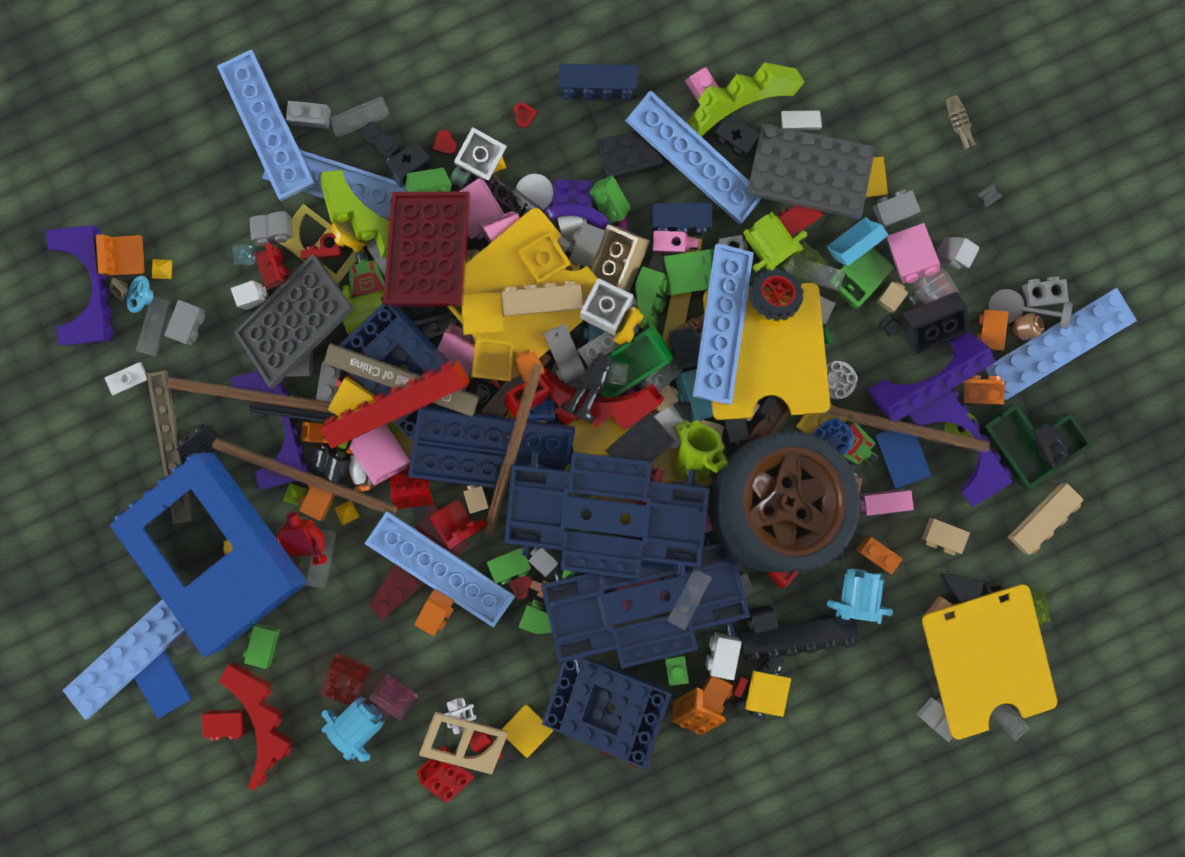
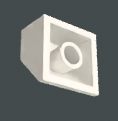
M472 127L454 163L465 171L489 181L507 146Z

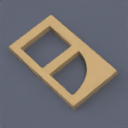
M435 712L419 756L492 774L508 732ZM441 721L465 727L455 754L431 748ZM474 730L497 736L493 744L483 753L470 757L464 756Z

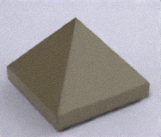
M112 278L109 291L121 302H124L128 292V283Z

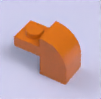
M302 422L301 441L328 443L320 430L325 423Z

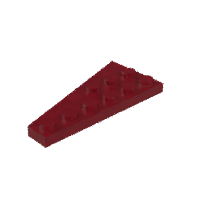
M433 503L427 509L416 530L458 556L469 544L466 540H463L453 548H448L429 518L432 514L439 511ZM394 564L369 606L383 620L425 583L397 564Z

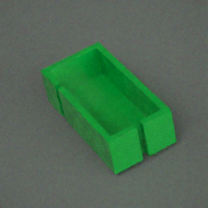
M653 325L640 332L637 336H634L629 343L622 344L606 355L613 360L609 366L611 370L609 371L605 389H603L601 394L603 397H616L670 363L675 357Z

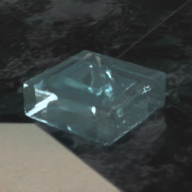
M254 245L233 246L234 265L255 264Z

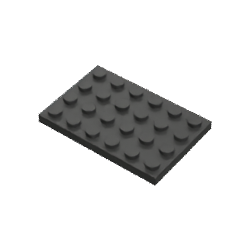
M762 123L747 195L861 219L875 147L793 129H782L779 126Z
M312 254L234 334L267 385L274 389L354 308L320 259Z

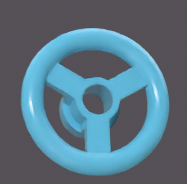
M145 276L136 277L129 287L127 307L132 313L139 312L145 304L149 305L153 299V291L149 290V281ZM133 300L137 301L136 307L133 306Z

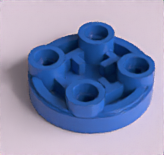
M838 418L825 421L815 429L813 434L815 437L818 436L828 441L831 446L836 447L837 451H840L843 455L850 450L854 440L851 428Z

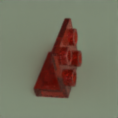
M336 654L328 667L320 695L350 706L356 699H359L363 685L370 674L371 667Z

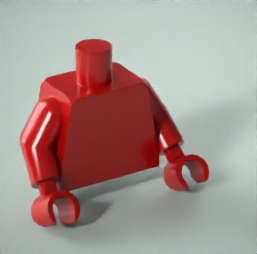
M297 512L289 513L286 516L288 521L279 530L278 542L289 557L313 556L311 559L313 565L325 564L327 556L323 554L325 545L324 534L315 526L311 519L300 520Z

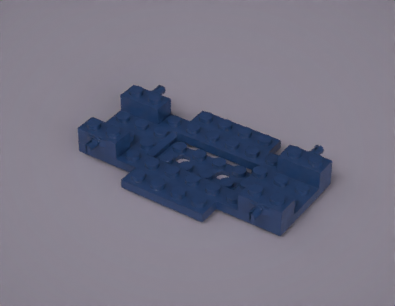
M532 451L530 463L516 462L512 465L505 543L523 545V556H530L531 546L563 550L561 570L632 579L640 578L642 560L677 564L676 575H680L681 569V576L685 575V566L701 567L710 485L695 482L696 470H692L691 477V469H688L687 481L683 482L671 481L666 483L650 481L652 461L580 452L572 453L571 471L557 470L555 467L540 464V452ZM574 492L582 494L640 500L643 502H647V505H640L638 503L632 504L619 501L583 498L579 496L574 497L569 496V493ZM582 509H589L591 511L590 519L585 520L581 517ZM621 514H629L631 522L629 524H622L620 521ZM565 528L588 530V531H596V532H604V533H612V534H620V535H628V536H637V537H643V539L631 538V537H623V536H615V535H607V534H599V533H591V532H583V531H575V530H566Z
M710 533L704 534L707 545L703 547L701 567L685 566L684 576H681L680 569L679 577L604 594V591L674 575L677 573V564L642 560L639 579L592 573L563 579L561 568L553 569L555 581L542 584L541 590L547 609L558 663L574 662L576 673H580V669L581 672L585 671L582 663L584 658L616 649L620 666L625 668L698 650L694 630L722 625L726 626L728 637L736 635L733 624L738 620L750 617L736 560L731 557L730 553L724 550L725 548L720 543L712 544ZM661 591H668L671 598L669 601L663 602L660 599ZM628 599L632 602L633 607L631 610L625 611L622 609L621 603L623 600ZM686 607L688 611L612 629V625Z

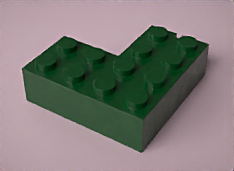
M1009 404L998 412L997 416H992L980 425V429L1022 489H1032L1063 467L1060 466L1057 469H1053V467L1041 459L1034 437L1036 430L1017 404ZM1063 413L1049 423L1065 438V445L1070 458L1067 463L1093 446L1071 413Z

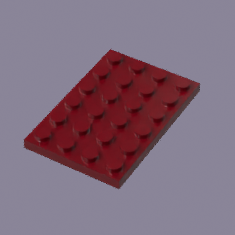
M469 191L392 192L383 304L385 306H463L471 197Z

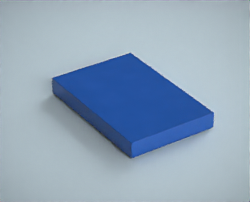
M889 429L874 435L894 489L931 476L920 443L916 437L917 435L914 436L913 434L912 436V433L907 435V432L902 434V431L901 433L900 430L895 432V429L894 431Z
M165 650L134 678L157 719L193 699Z

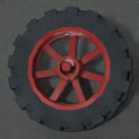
M774 268V270H766L765 273L761 272L750 290L752 307L757 309L759 315H764L768 320L770 318L774 319V321H779L780 319L783 321L795 315L803 302L804 290L803 288L801 289L802 284L796 280L795 275L788 274L786 270L780 271V269ZM767 286L770 291H764L763 289ZM789 294V298H790V299H788L787 297H785V296H783V295Z

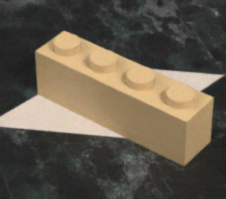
M575 281L563 282L564 286L548 283L544 284V288H536V285L524 286L525 289L517 290V287H506L505 291L501 292L503 316L582 309L581 284L575 285Z
M1060 483L1008 538L1023 553L1028 555L1036 553L1041 547L1040 544L1044 540L1050 539L1054 534L1053 531L1058 526H1062L1068 520L1067 517L1081 507L1080 503L1084 499L1067 483Z

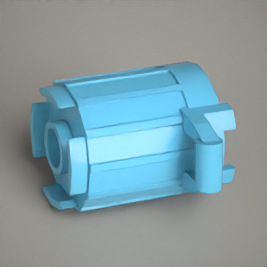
M848 569L847 573H845L841 602L833 600L827 602L828 607L837 610L836 617L842 615L841 619L845 620L853 618L865 621H878L877 624H881L882 615L892 616L893 614L892 609L884 606L880 607L884 586L883 574L876 572L872 574L866 570Z
M360 697L358 700L356 699L338 717L332 710H324L322 712V717L325 718L327 724L321 730L323 733L326 732L330 741L344 754L343 757L346 760L355 759L356 757L360 762L370 760V754L366 752L363 745L385 723V721H380L383 717L380 711L373 704L368 706L363 703L366 700L363 697Z

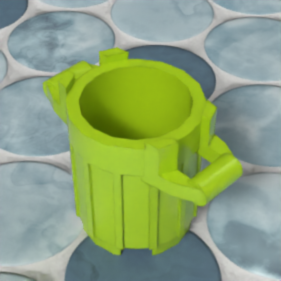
M773 212L754 223L753 227L743 232L745 239L761 260L760 263L752 266L751 273L755 274L761 268L764 271L768 269L774 270L777 265L791 255H797L804 249L799 241L807 237V232L801 231L795 238H792Z
M348 285L342 287V292L354 308L343 320L348 335L357 329L383 303L384 291H376L352 298L350 287Z
M687 420L673 427L676 436L681 441L674 465L675 472L681 479L687 481L688 469H691V477L692 470H696L695 481L701 483L708 478L712 470L718 472L728 466V462L723 454L725 446L722 444L720 435L714 429L702 425L700 421H693L692 424Z

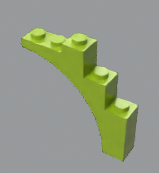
M764 62L753 77L736 74L726 89L708 86L698 99L701 105L687 124L702 137L721 119L745 105L769 97L794 96L805 81L796 68Z
M342 170L322 172L320 185L331 223H344L350 220L356 241H369L375 238L381 258H387L390 221L374 213L354 195L345 180Z

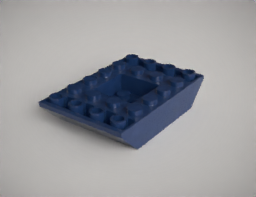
M383 303L339 345L345 349L398 368L401 363L407 365L409 372L423 376L425 372L434 369V371L439 370L442 364L448 362V359L403 311L395 306H385ZM348 372L359 385L375 395L382 392L387 394L392 388ZM433 402L426 405V407L447 408ZM418 409L393 420L410 440L414 438Z
M590 657L582 660L585 671L581 672L580 669V673H576L574 662H563L542 725L643 769H647L671 693L660 685ZM609 703H613L616 707L613 714L607 709Z

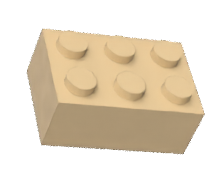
M608 224L590 270L597 278L630 293L650 240L621 227Z

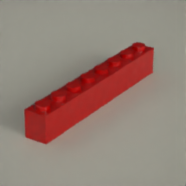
M451 361L442 364L439 370L434 371V369L425 372L423 374L424 377L419 379L417 377L411 378L406 382L407 385L402 387L400 384L389 390V393H379L370 402L364 400L357 404V408L353 410L350 407L342 411L338 417H335V415L330 416L324 420L325 424L320 430L332 449L461 390L470 381L460 362L451 363Z

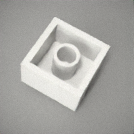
M598 278L580 312V319L615 336L633 302L634 295Z
M715 632L714 636L710 637L709 647L711 648V654L707 655L705 666H707L711 676L734 680L741 640L736 635L728 637V634Z

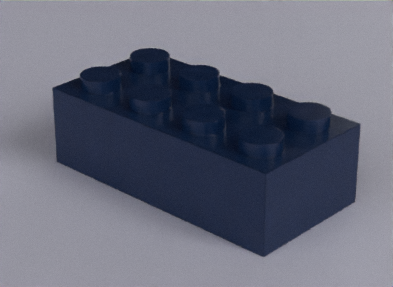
M559 64L560 97L566 100L583 97V100L602 98V100L611 101L613 98H621L622 101H632V98H636L638 65Z

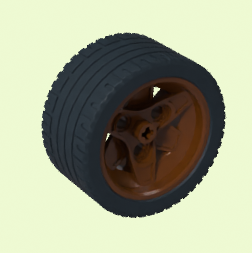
M785 431L750 440L727 454L725 458L728 466L713 474L712 482L710 483L709 509H707L710 515L709 521L712 524V530L715 532V537L719 539L720 545L725 548L724 550L730 553L731 557L737 559L739 563L745 564L749 568L763 572L811 571L830 563L831 560L838 557V554L844 551V548L849 544V540L854 536L853 532L856 531V524L859 522L858 516L861 510L859 509V506H861V500H859L860 491H858L859 485L855 480L857 478L852 472V467L848 465L847 459L843 458V454L837 451L836 447L831 446L828 441L818 436L815 437V435L806 434V432ZM780 466L775 478L765 474L767 470ZM801 472L808 480L801 481ZM783 478H784V479L786 480V482H787L786 488H784V487L782 486V479H783ZM753 491L760 499L754 508H752ZM815 501H816V508H815L813 505H811V504H812L813 502H815ZM765 506L769 509L768 516L764 514ZM797 510L801 512L800 519L796 516ZM771 524L774 537L766 533L761 527ZM797 526L807 530L801 536L795 538Z

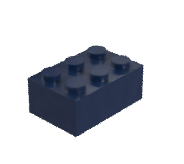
M653 203L651 209L652 233L654 231L694 232V235L697 236L706 235V232H709L712 227V203Z

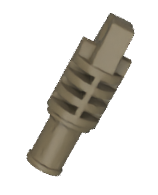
M955 95L946 99L948 116L956 134L959 133L964 149L976 145L970 131L972 125L959 97Z

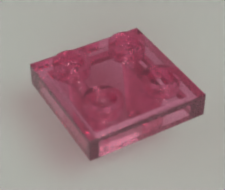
M386 674L369 699L378 705L377 716L382 713V719L385 720L390 715H393L401 721L418 695L411 689L403 686L395 678Z

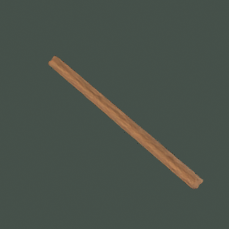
M533 363L534 365L530 368L527 386H525L523 399H521V405L518 410L519 414L516 416V422L513 427L514 431L511 433L512 437H510L507 454H505L507 456L504 458V464H502L491 508L488 512L487 526H485L483 531L489 533V535L493 534L497 524L500 508L510 480L512 465L516 460L521 437L524 433L536 386L541 375L542 366L537 363Z
M170 377L166 382L167 388L332 413L328 410L330 406L329 401L327 404L326 401L322 403V400L319 403V400L314 402V399L310 401V398L307 401V398L306 400L305 398L300 400V397L295 399L294 396L293 399V396L288 398V395L283 397V394L281 397V394L276 396L275 393L274 396V393L271 395L270 392L269 395V392L264 394V391L262 394V391L257 393V390L252 392V389L251 392L250 389L245 391V388L244 390L243 388L238 390V387L235 390V387L234 389L231 386L226 388V385L223 388V385L219 387L218 384L216 387V384L214 386V384L210 383L209 386V383L208 385L207 383L204 385V382L203 384L202 382L197 384V381L192 383V380L190 383V380L185 382V379L180 381L179 378L178 381V378L173 380V377L172 379Z
M831 405L829 410L823 413V416L828 414V417L829 415L832 418L834 416L835 418L840 417V420L841 418L842 420L847 418L849 422L852 419L854 423L859 421V424L860 422L863 425L866 423L868 426L871 424V427L872 425L873 427L878 425L880 429L885 427V430L887 428L888 430L890 428V431L895 429V432L900 430L902 434L903 432L904 434L907 432V435L912 433V436L917 434L916 437L919 435V438L924 436L925 439L926 436V439L931 437L933 441L935 439L936 441L938 439V442L943 440V443L948 441V444L951 442L950 445L953 442L955 446L957 444L958 446L960 444V447L965 445V448L970 446L972 450L975 447L977 451L982 449V452L987 450L988 453L990 442L985 440L981 441V439L964 437L963 435L959 436V434L942 432L937 429L925 428L910 423L908 425V423H901V421L894 423L888 418L884 419V417L865 413L860 414V412L848 411V409H841L839 407L836 409V407Z
M217 438L213 442V449H218L247 462H252L258 466L261 465L263 468L270 469L276 473L279 472V474L281 473L292 479L295 478V480L297 479V481L299 480L308 485L311 484L313 487L315 486L326 492L329 491V493L331 492L342 498L345 497V499L347 498L353 502L356 501V503L363 504L369 508L372 507L376 511L383 513L387 511L393 515L397 512V506L394 507L395 505H393L392 507V504L390 506V503L389 505L388 502L385 504V502L383 503L379 499L376 501V498L374 500L372 496L369 498L370 495L368 497L365 494L363 495V493L360 495L358 491L357 493L356 490L354 492V489L351 491L349 488L347 490L345 486L343 488L342 486L340 487V484L338 486V483L337 485H335L336 483L333 484V482L331 484V481L330 483L329 480L326 482L324 478L323 480L322 477L320 479V476L315 478V475L314 477L313 474L310 476L311 473L308 475L306 471L304 473V470L303 472L302 470L299 471V469L297 471V468L295 470L293 466L290 468L288 464L286 466V464L281 465V462L279 464V461L277 463V460L274 462V460L272 461L268 457L265 459V456L263 458V455L261 457L259 453L256 455L254 451L253 453L250 450L247 452V449L245 451L243 447L238 448L237 446L236 448L234 444L231 446L232 443L229 445V442L227 444L225 440L222 442L220 439L218 441Z

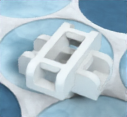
M456 698L447 702L449 712L445 713L446 715L468 721L476 719V715H473L472 711L474 705H465L463 698ZM447 723L448 728H453L454 734H459L465 729V727Z

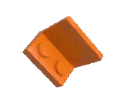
M104 234L96 235L98 274L117 276L145 273L142 236L109 237Z
M974 375L963 381L965 384L964 403L1004 405L1005 381L1001 380L1000 376H988L987 380L981 379V376Z
M695 688L672 701V722L682 728L694 731L696 734H705L707 731L726 722L725 717L703 708V690L700 688Z

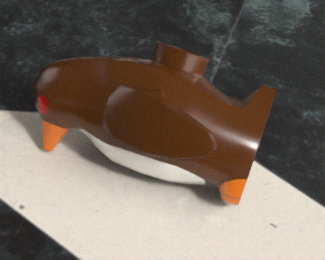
M349 448L346 453L349 454L351 462L347 479L351 484H354V492L355 490L356 492H362L375 488L377 485H373Z

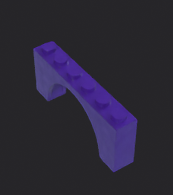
M93 225L46 230L48 250L68 252L76 256L88 269L92 281L91 299L84 312L75 320L57 326L58 344L60 346L111 342V337L113 336V329L109 323L111 311L107 305L109 292L107 287H105L107 276L98 274L96 235H101L102 233L98 227Z
M969 332L950 340L955 352L954 357L949 365L937 375L922 382L908 385L892 384L883 379L868 388L869 394L874 404L895 423L994 364L995 360L990 347Z
M259 371L231 378L233 389L235 387V390L238 387V390L239 388L240 390L245 388V391L250 389V392L252 389V392L257 390V393L262 391V394L264 391V394L269 392L270 395L271 392V395L274 393V396L275 393L276 396L277 394L278 396L281 394V397L282 394L283 397L288 395L289 398L290 396L288 388L285 389L284 385L286 377L274 389L267 385ZM281 416L285 428V439L283 447L274 462L277 460V463L279 461L281 465L286 464L287 466L288 464V467L290 466L291 468L293 466L295 470L297 468V471L299 469L302 472L304 470V473L306 471V474L310 473L309 466L303 459L305 451L303 445L299 443L300 431L298 426H295L293 418ZM267 468L255 471L259 490L297 481L295 478L292 479Z
M954 388L909 414L918 426H925L934 422H951L967 429L974 438L990 442L985 434L981 436L978 429L980 426L974 418L970 420L967 415L969 410L964 403L960 404L956 398L959 395ZM989 448L987 453V450L982 452V449L981 451L978 449L976 468L968 481L959 487L972 507L1012 483L1010 479L1012 474L1007 466H1001L999 461L1002 459L996 450L991 451Z

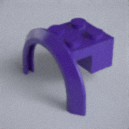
M554 180L553 206L542 211L550 222L563 216H578L591 221L597 228L606 230L607 225H610L608 219L601 212L592 208V196L589 192L593 188V181Z

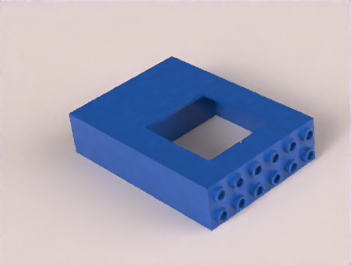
M214 452L193 453L189 455L183 465H178L172 469L171 475L160 479L154 489L151 488L144 492L143 498L132 502L128 506L129 509L114 517L115 521L110 524L113 531L204 658L222 651L308 583ZM189 490H192L231 543L233 550L186 587L145 531V526L164 512L166 507H170Z

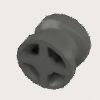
M992 184L980 192L978 197L982 198L985 207H988L1001 198L1002 194L998 193L996 186Z

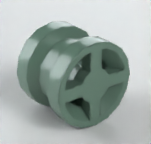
M457 166L450 178L451 185L456 184L459 186V189H464L468 185L472 173L464 172Z

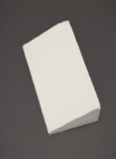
M781 111L782 129L798 131L820 130V111Z

